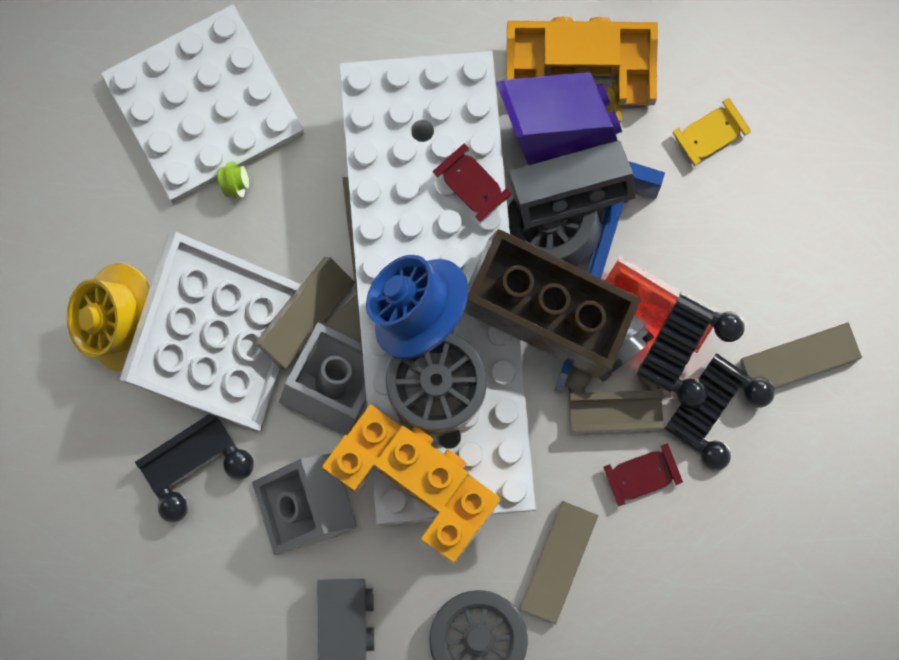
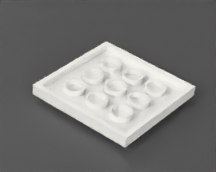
M233 4L101 73L172 204L218 180V170L225 167L227 162L235 161L239 167L244 166L304 134L303 127Z
M176 231L169 232L119 381L245 428L260 431L280 367L255 342L302 284Z

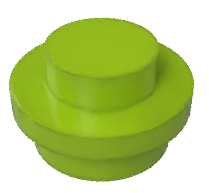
M235 161L227 162L225 167L219 168L218 180L223 194L226 197L234 196L236 199L244 197L245 189L249 188V179L243 166L239 167Z

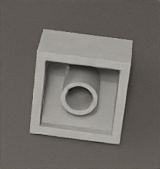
M317 322L284 385L279 403L333 430L348 435L366 401L362 343Z
M331 453L299 459L252 482L274 555L335 537L357 527L344 483L322 469L323 464Z

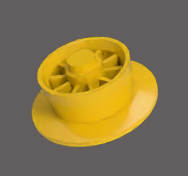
M124 263L108 265L99 271L93 280L81 282L72 292L68 302L67 327L74 346L83 355L92 358L97 357L104 366L114 371L123 370L151 287L146 277L138 269Z

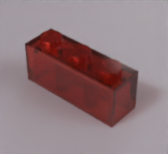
M621 255L605 281L641 298L635 316L659 331L681 293ZM708 325L703 337L700 339L698 346L694 351L695 353L699 351L707 336L713 329L711 325Z

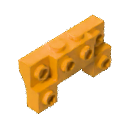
M564 16L555 17L551 21H507L506 80L591 72L592 76H616L618 105H655L657 101L658 22H611V19L607 17H594L589 19V21H574L573 18Z
M370 404L349 434H345L323 464L322 469L336 477L356 493L375 468L438 514L422 536L421 541L427 546H431L454 565L501 502L502 498L470 476L469 472L463 469L467 463L458 455L448 449L442 454L431 446L434 439L426 432L416 427H413L410 431Z

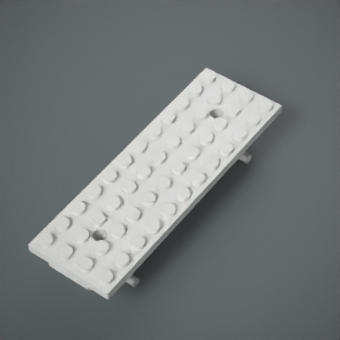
M493 50L339 63L367 408L372 404L410 431L413 428L405 424L397 416L388 398L386 373L392 356L384 352L377 342L375 323L369 318L366 311V298L372 282L380 271L395 259L405 255H419L426 261L433 259L449 260L462 269L469 283L488 239L497 229L510 234L507 200L480 223L475 218L478 212L471 210L444 181L443 174L437 178L432 173L434 169L465 143L469 151L464 155L474 158L499 184L501 192L506 189ZM463 312L460 321L454 328L453 334L469 342L482 358L487 375L486 395L479 412L468 424L450 433L428 434L434 439L431 446L442 454L448 449L458 455L467 463L463 469L469 472L470 476L502 498L490 516L536 511L520 340ZM442 353L430 354L433 364H439ZM448 355L445 366L449 368L457 360ZM424 356L414 362L423 369L427 367ZM464 367L452 375V378L467 377ZM409 369L405 379H420V376ZM468 386L452 387L464 397L467 396ZM421 387L405 388L407 398L409 399L421 390ZM425 396L413 406L418 411L424 413L428 398ZM450 396L445 398L450 412L455 411L461 405ZM434 401L430 416L445 415L440 401ZM375 468L372 470L377 525L434 521L438 516L437 513Z

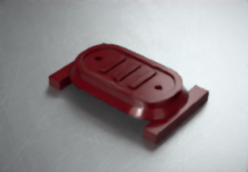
M464 143L434 169L432 173L437 178L443 174L444 181L471 210L478 212L475 218L481 223L505 202L512 193L508 188L501 192L499 184L474 158L464 155L469 151L468 146Z
M668 443L660 446L662 452L654 451L620 463L614 469H612L611 464L603 467L618 507L626 504L624 498L634 499L668 486L672 480L675 486L683 483Z

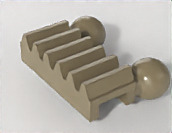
M571 365L565 382V386L570 389L571 434L663 431L665 429L662 410L663 390L661 387L638 376L640 381L646 386V391L585 393V388L591 382L592 375Z

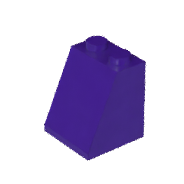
M591 72L508 79L496 83L528 165L618 141L616 134L623 132L615 111L610 113L606 111L605 107L610 106L611 102L604 85L596 86Z

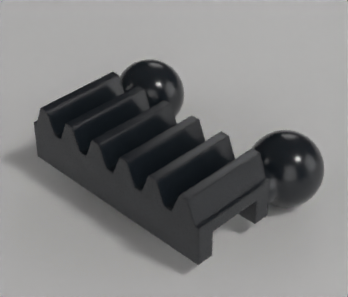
M681 291L638 369L637 375L670 393L671 391L676 393L678 401L686 408L695 409L702 406L708 396L706 385L697 378L683 380L679 377L682 375L708 325L714 327V332L720 340L734 342L744 334L745 322L743 318L733 311L719 313L715 308L711 306L708 308L688 297L687 293Z
M716 353L698 378L707 387L708 396L705 403L695 409H689L680 404L664 429L698 452L703 465L712 471H719L728 466L731 460V451L722 441H707L704 438L710 432L738 389H742L746 401L757 408L769 405L775 396L774 386L768 379L764 377L751 378L747 373Z
M208 414L135 461V464L141 470L151 489L159 499L157 509L163 520L170 523L179 522L186 517L189 510V504L185 496L179 492H172L171 487L177 486L183 479L191 477L197 470L205 468L208 463L217 460L222 454L225 457L223 462L224 471L230 478L243 480L253 472L254 459L252 455L246 450L237 448L218 417Z

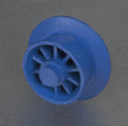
M405 255L385 266L372 282L366 298V311L369 318L375 323V335L381 349L394 358L412 359L422 356L440 345L451 333L453 334L454 328L463 315L468 299L467 278L462 269L449 260L433 259L426 261L419 255Z

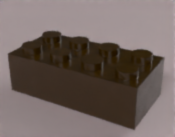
M497 229L488 239L468 283V299L464 313L599 378L612 369L641 298L503 230Z

